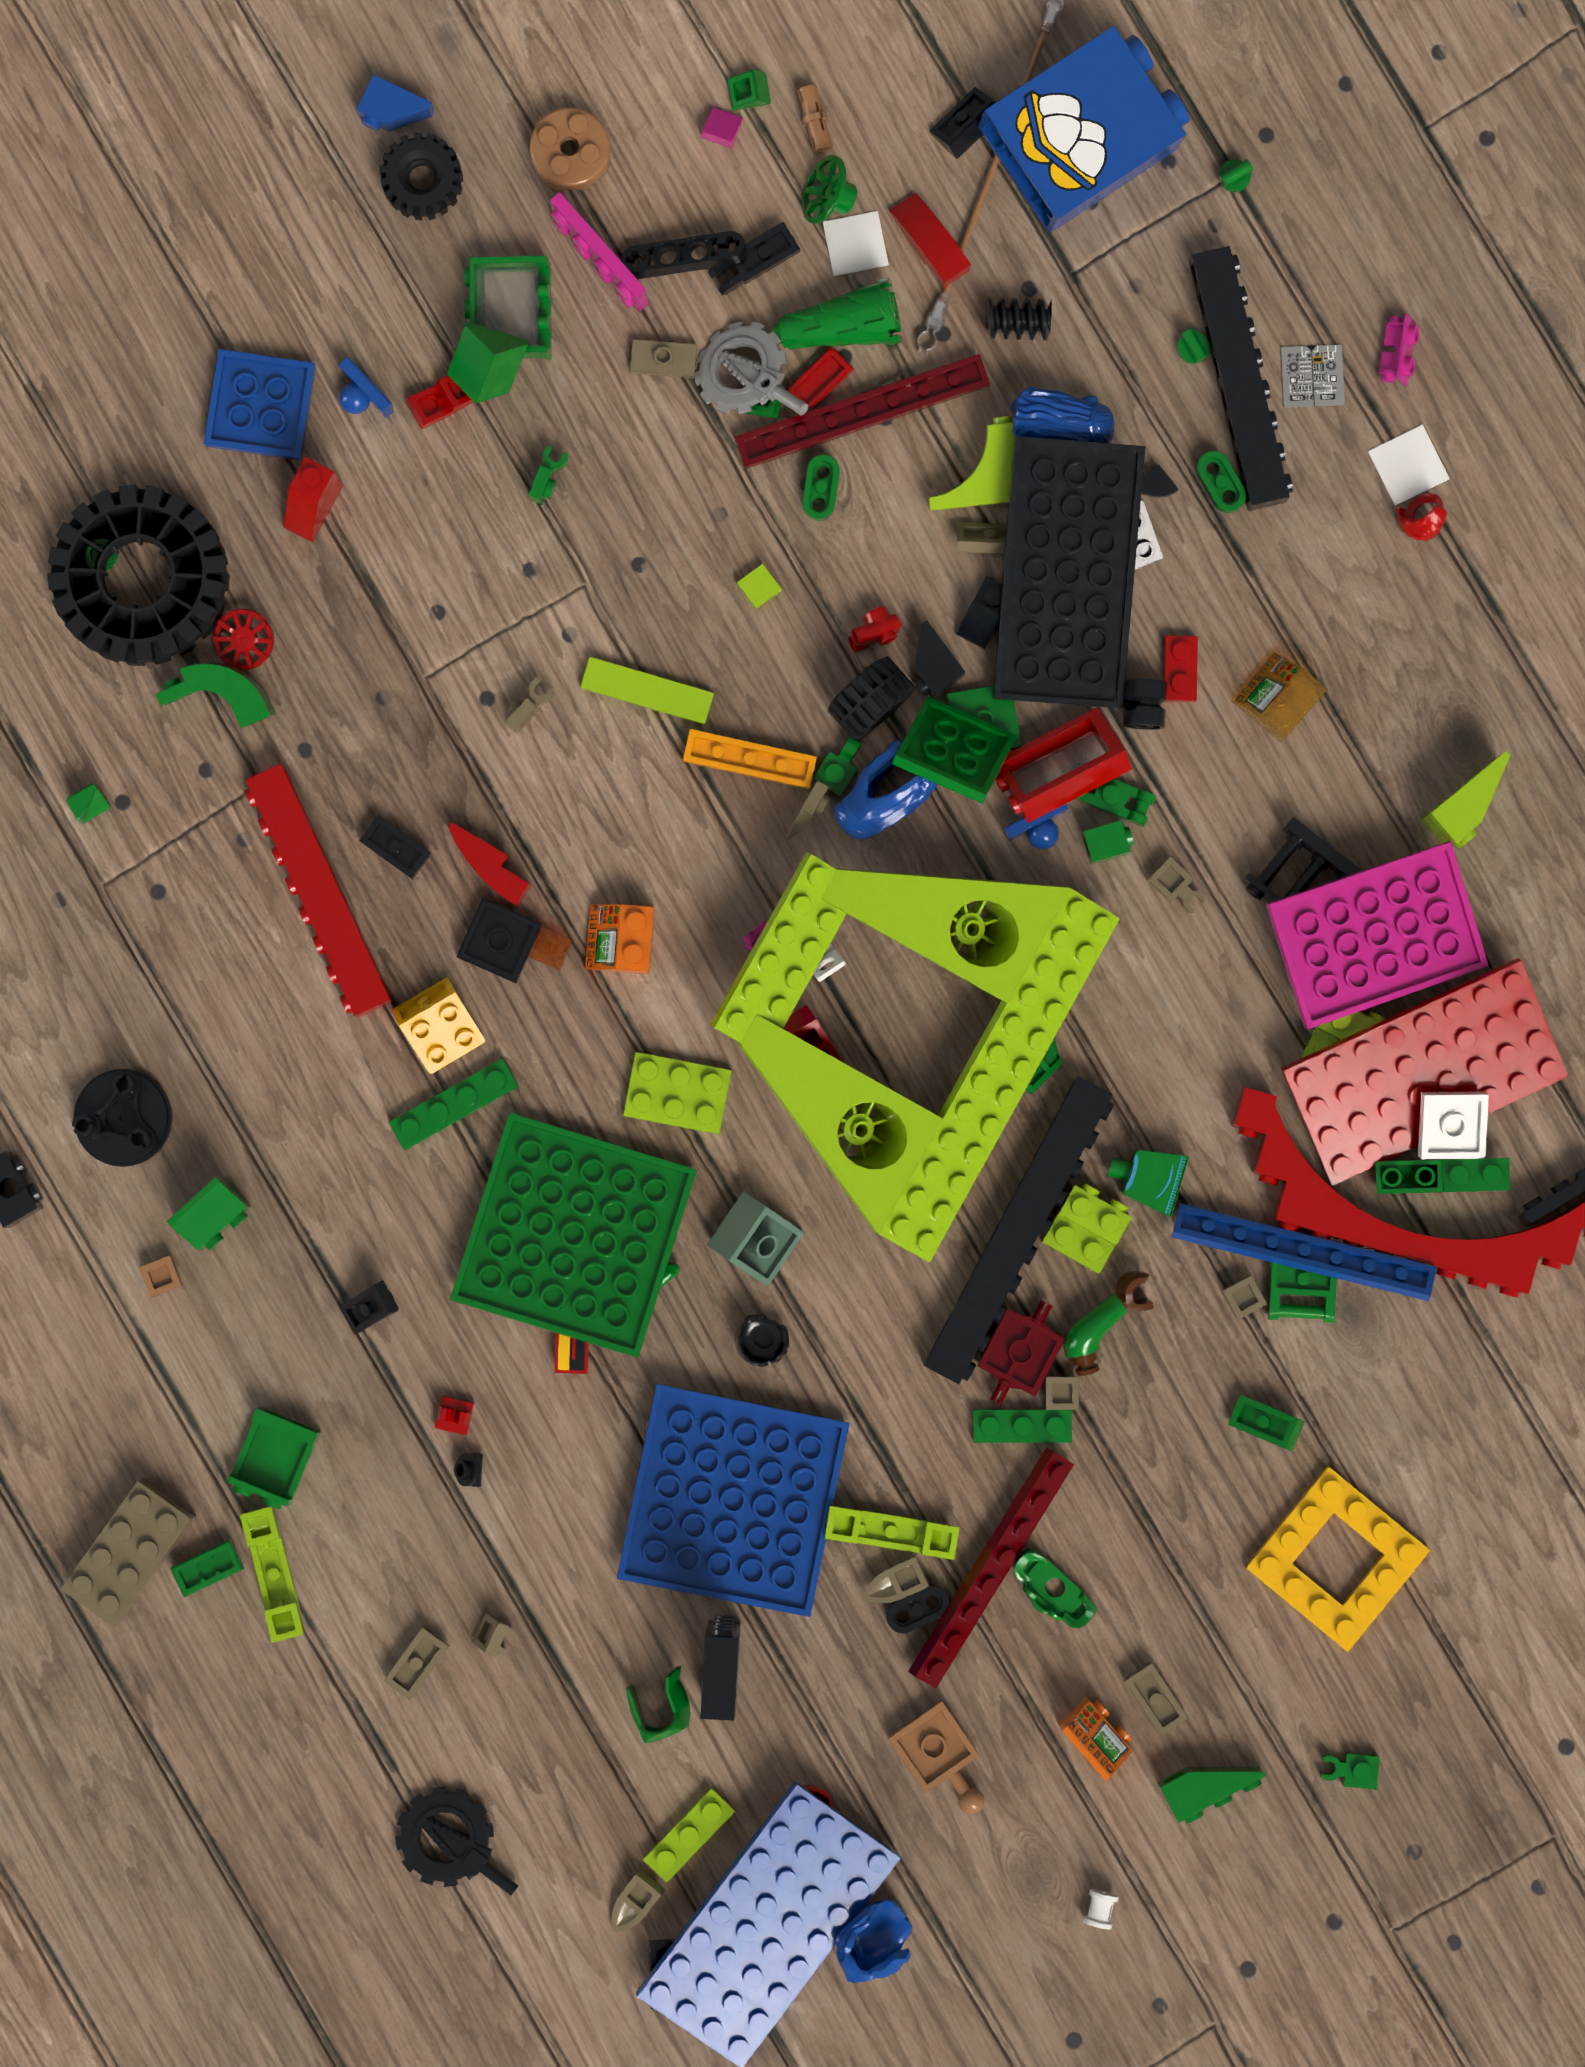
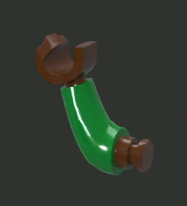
M1133 1271L1122 1275L1115 1287L1116 1295L1112 1294L1071 1327L1065 1338L1064 1351L1066 1357L1072 1358L1074 1365H1078V1368L1075 1369L1078 1376L1093 1374L1100 1370L1099 1365L1094 1363L1097 1359L1095 1352L1100 1349L1099 1343L1103 1336L1127 1313V1308L1137 1312L1154 1309L1153 1302L1148 1298L1133 1300L1132 1295L1137 1286L1145 1284L1150 1274L1143 1271Z

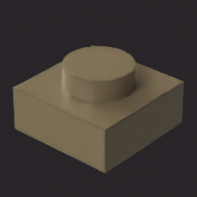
M1252 1275L1222 1290L1237 1320L1267 1305Z
M1045 1377V1409L1079 1410V1377Z

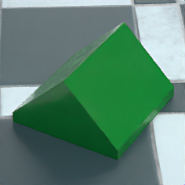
M465 322L447 375L475 404L508 394L527 348L528 340Z

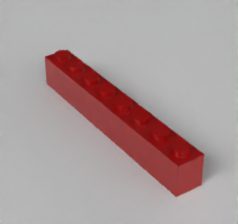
M280 763L246 779L249 788L244 790L245 795L252 808L258 806L262 818L258 819V823L265 837L271 835L276 847L271 849L279 867L285 865L289 877L285 878L286 884L293 896L298 894L303 906L298 908L306 925L312 923L317 934L312 937L319 954L325 953L330 962V965L326 966V970L332 983L336 984L339 982L344 994L339 996L346 1013L353 1012L354 1016L359 1018L393 1002L286 768Z

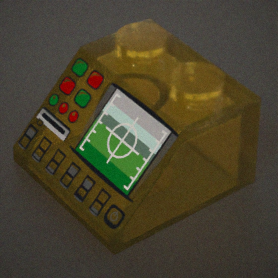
M1273 652L1232 702L1277 741L1282 743L1328 689L1305 669Z

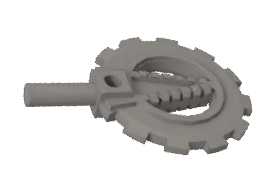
M742 322L730 324L728 330L723 333L718 330L709 338L711 343L706 350L701 349L696 360L700 362L699 371L695 372V383L697 386L701 385L703 391L700 395L707 404H710L712 401L717 404V411L729 414L731 409L738 410L739 414L752 411L751 407L759 402L763 405L768 400L774 402L775 399L799 415H804L808 410L807 403L785 390L781 384L785 375L781 372L782 364L787 363L786 352L778 347V344L781 342L779 337L773 331L769 334L765 332L764 325L752 322L751 326H743ZM738 347H751L759 352L762 362L749 360L730 351ZM721 363L744 386L743 388L731 389L722 384L719 376Z

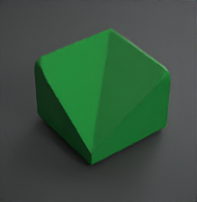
M92 783L69 796L66 800L77 820L83 824L110 808V804L100 787Z

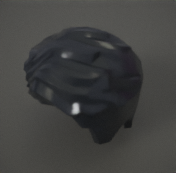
M749 1315L736 1331V1350L743 1360L753 1366L765 1367L778 1363L789 1348L788 1329L785 1325L777 1323L775 1320L771 1321L766 1315Z

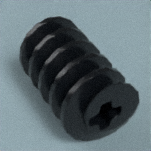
M987 297L985 330H989L991 339H995L998 330H1002L1004 339H1008L1011 331L1014 330L1017 340H1021L1024 331H1028L1030 340H1034L1037 331H1040L1043 341H1047L1051 330L1052 299L1047 308H1045L1042 299H1038L1035 307L1032 308L1029 298H1025L1022 307H1019L1016 298H1012L1009 307H1006L1004 298L1000 297L996 307H994L991 298Z

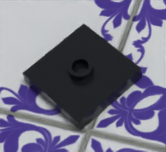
M482 898L456 957L517 984L543 924Z

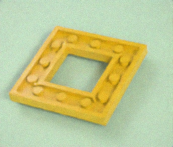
M1327 1466L1245 1568L1345 1651L1349 1652L1431 1550ZM1333 1513L1382 1553L1381 1557L1342 1605L1292 1564Z

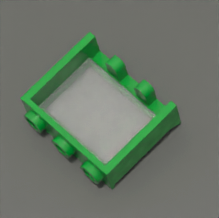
M469 257L470 267L464 268L465 287H470V299H465L464 301L465 319H470V323L527 339L528 345L522 359L542 358L552 360L551 263L548 257Z

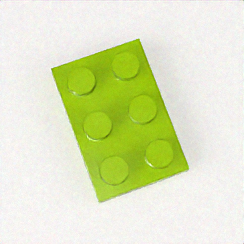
M635 1052L623 1116L720 1135L732 1070Z

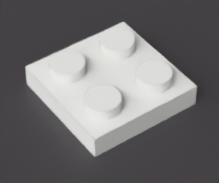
M1421 1092L1418 1157L1421 1159L1485 1158L1489 1094L1486 1092Z

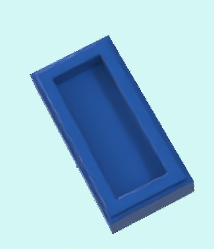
M346 357L339 364L341 371L352 382L345 385L340 391L339 402L343 410L351 414H360L366 411L371 402L385 418L394 411V407L388 398L350 358Z
M1064 804L1030 823H1027L1023 817L1007 825L1004 833L1008 841H1011L1027 832L1028 840L1032 846L1042 850L1049 849L1059 839L1058 826L1051 819L1065 813L1068 810V806Z

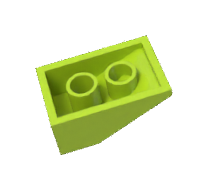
M1507 750L1493 759L1421 819L1440 843L1448 841L1458 849L1478 834L1474 828L1482 823L1511 755Z

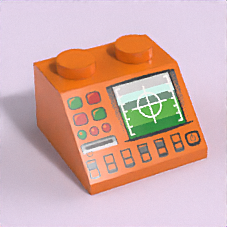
M590 904L585 969L650 975L655 908L624 904Z
M1086 1697L1058 1722V1725L1094 1769L1107 1781L1133 1751L1128 1744L1132 1738L1120 1724L1114 1728L1106 1718L1110 1713L1098 1699L1092 1703Z

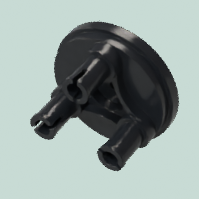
M115 1069L98 1075L82 1090L75 1105L72 1127H75L73 1131L77 1134L84 1149L95 1159L112 1166H134L151 1159L165 1145L172 1128V1107L166 1092L153 1078L136 1070Z

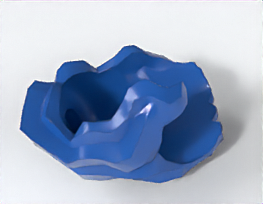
M886 1899L866 1906L839 1932L835 1941L837 1946L836 1954L847 1981L857 1983L871 1981L875 1978H885L896 1973L904 1963L909 1961L911 1957L909 1948L901 1949L904 1941L912 1932V1924L896 1901Z

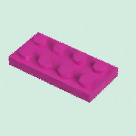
M559 192L550 200L552 208L550 215L554 219L552 223L564 237L568 234L572 237L575 243L574 248L584 260L591 258L597 267L595 271L607 285L610 282L615 285L618 291L616 293L617 297L628 309L633 306L640 312L648 305L645 287Z

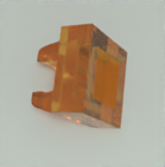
M542 928L530 958L561 971L573 940Z

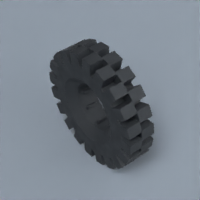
M136 485L119 486V491L114 493L107 489L94 495L95 501L88 506L84 502L71 512L74 516L69 524L63 522L57 532L56 537L59 539L57 547H51L48 563L52 566L51 573L47 574L48 589L53 593L54 600H52L58 616L64 621L65 627L86 647L97 652L103 658L117 663L118 661L126 662L128 665L145 666L147 662H154L156 665L172 661L171 656L178 653L183 656L196 648L194 643L200 637L205 640L215 628L212 623L216 616L221 618L226 605L224 594L225 591L229 592L230 575L226 570V565H228L226 552L212 525L187 500L175 493L171 495L162 488L146 485V489H138ZM96 539H106L109 541L102 549L92 543ZM134 542L142 546L143 542H147L160 547L159 553L163 557L167 554L171 564V573L168 574V578L171 580L166 592L162 597L158 595L156 597L158 600L153 604L141 608L137 604H133V608H129L116 603L117 597L113 593L109 595L105 585V576H108L106 566L110 557L115 552L117 554L120 553L118 550L121 547ZM87 546L99 552L93 569L85 560Z

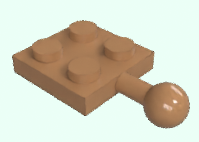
M942 1700L888 1737V1740L925 1793L948 1778L959 1794L958 1804L963 1812L976 1814L982 1810L984 1806L983 1794L976 1788H970L959 1772L961 1768L980 1755Z

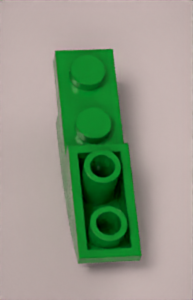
M1510 1158L1376 1161L1377 1194L1511 1191Z

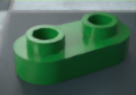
M1209 451L1203 454L1197 463L1196 473L1213 504L1219 511L1224 513L1238 511L1245 502L1246 491L1229 460L1218 451ZM1210 464L1215 465L1218 468V473L1214 475L1209 474L1206 469L1207 466ZM1225 492L1232 493L1234 501L1226 502L1223 499V494Z
M829 455L814 457L807 467L803 510L810 519L815 521L828 519L835 509L840 470L837 461ZM821 468H826L830 474L826 478H820L817 475V471ZM822 500L825 503V507L822 510H816L813 507L814 501Z

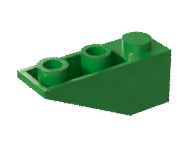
M1186 1767L1157 1784L1177 1821L1180 1823L1185 1820L1186 1823H1191L1204 1815L1202 1810L1214 1804L1215 1808H1218L1233 1799L1231 1795L1243 1789L1244 1792H1248L1262 1784L1260 1779L1266 1777V1774L1260 1767Z

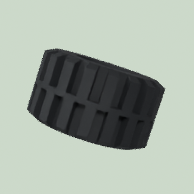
M889 656L880 658L857 675L834 697L828 707V712L853 740H857L869 734L894 713L910 697L915 686Z

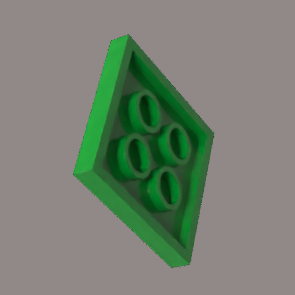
M927 696L899 747L892 764L983 804L1017 735Z

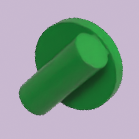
M1233 159L1224 163L1219 171L1221 186L1229 192L1244 190L1251 180V171H1253L1251 163L1248 159L1244 161Z
M1193 328L1181 334L1182 337L1178 342L1177 351L1183 361L1189 364H1198L1208 357L1210 343L1204 334L1194 331Z

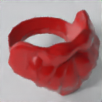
M1433 493L1422 494L1415 498L1407 509L1398 507L1397 519L1402 532L1406 533L1408 537L1425 542L1436 537L1440 533L1439 530L1447 517V511L1443 508L1444 505L1441 498ZM1425 503L1436 504L1424 517L1414 518L1420 506Z

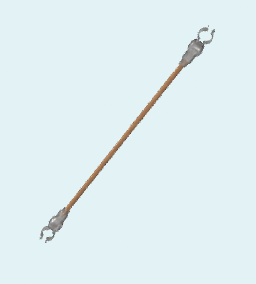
M1047 0L1045 4L1046 11L1040 30L1041 35L1022 85L1030 81L1047 34H1050L1058 16L1064 10L1065 0ZM996 154L961 242L960 249L963 253H965L1000 161ZM953 282L940 293L932 311L926 317L925 328L927 331L920 333L917 342L920 348L918 353L921 351L919 339L921 336L928 334V330L933 331L936 343L932 348L926 350L927 356L928 352L933 351L937 346L935 333H939L945 323L944 315L948 308L949 292Z

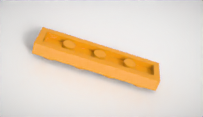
M693 729L689 730L683 762L808 790L811 787L817 760L816 756Z

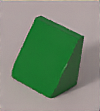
M753 69L727 78L732 110L765 106L771 103L767 76L764 72Z

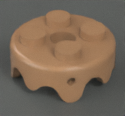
M578 108L554 110L545 115L534 128L530 139L532 165L536 173L551 189L557 192L567 189L586 190L600 177L604 176L609 169L611 149L608 133L603 124L586 110ZM567 140H573L579 145L578 152L572 156H567L561 152V146Z

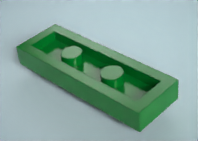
M973 1409V1442L1072 1443V1410Z

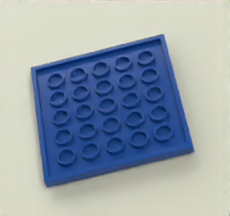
M656 1384L616 1578L810 1617L826 1542L824 1537L829 1507L833 1506L849 1422Z

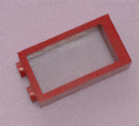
M1096 707L1011 751L995 781L1002 793L1008 791L1010 794L1007 799L1014 813L1017 815L1021 812L1026 822L1030 823L1132 770L1125 748L1099 708Z

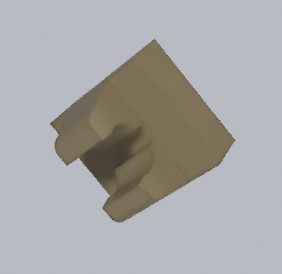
M485 1613L472 1643L484 1653L494 1657L496 1654L506 1655L509 1650L501 1645L505 1636L515 1638L516 1632L496 1616Z

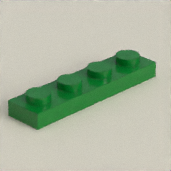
M502 1058L388 1123L403 1150L406 1151L519 1088Z

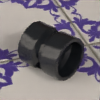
M1139 678L1125 680L1124 699L1129 704L1123 708L1122 726L1141 730L1164 729L1166 710L1161 707V703L1166 701L1167 682Z

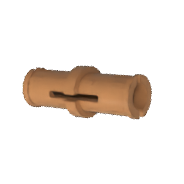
M817 85L799 88L800 90H797V95L804 116L802 123L804 127H807L812 151L814 154L827 152L833 148L827 130V113L823 112Z

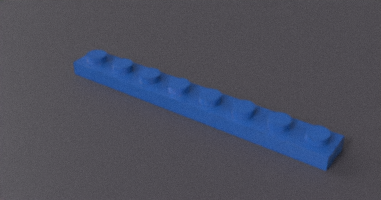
M1181 1203L1179 1204L1172 1238L1429 1301L1437 1269L1435 1266Z

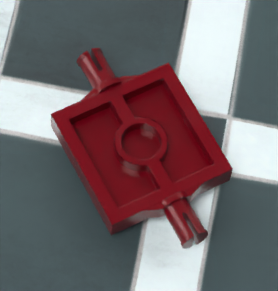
M1040 1300L1032 1317L1022 1316L1007 1308L977 1364L978 1367L991 1373L999 1381L989 1399L995 1401L1002 1390L996 1401L1000 1405H1002L1010 1388L1021 1389L1036 1397L1065 1341V1338L1052 1332L1044 1324L1053 1306L1047 1303L1041 1314L1046 1304L1042 1300Z

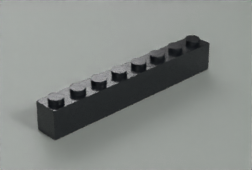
M1230 246L1192 254L1189 266L1206 337L1210 343V354L1241 483L1246 491L1245 500L1248 511L1286 503L1290 497L1289 493L1293 492V485L1290 474H1284L1282 461H1285V451L1282 442L1277 443L1274 430H1278L1277 418L1274 410L1269 411L1267 399L1270 398L1268 381L1261 378L1259 368L1263 367V360L1260 349H1254L1252 337L1255 336L1254 322L1252 317L1247 318L1244 305H1248V297L1245 287L1239 286L1237 274L1241 272L1238 256L1232 255Z

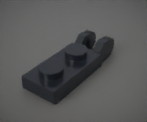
M784 222L746 243L747 255L740 263L708 270L711 278L721 276L733 266L738 272L737 276L725 281L718 290L722 296L739 288L743 283L746 285L800 252L799 246Z
M1585 1167L1575 1174L1573 1183L1570 1184L1565 1179L1552 1187L1550 1190L1553 1195L1542 1201L1540 1196H1537L1524 1204L1525 1212L1518 1216L1523 1225L1529 1226L1584 1192Z

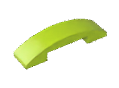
M270 1506L241 1514L240 1519L247 1547H250L265 1606L264 1615L271 1642L275 1643L304 1635L295 1583L273 1507Z
M830 1506L824 1538L954 1560L960 1527L886 1513Z

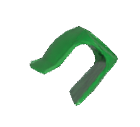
M677 1666L666 1676L665 1692L673 1711V1721L666 1727L653 1728L649 1726L645 1721L633 1684L626 1688L630 1711L644 1743H651L669 1737L689 1727L690 1704L687 1693L679 1679L681 1666Z

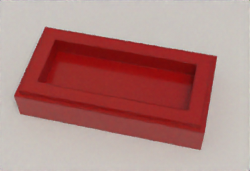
M830 346L786 390L807 403L808 410L806 412L814 410L854 371V368Z

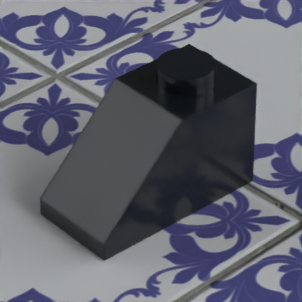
M926 620L921 624L914 669L916 679L913 682L923 696L929 694L931 698L935 699L961 680L966 672Z

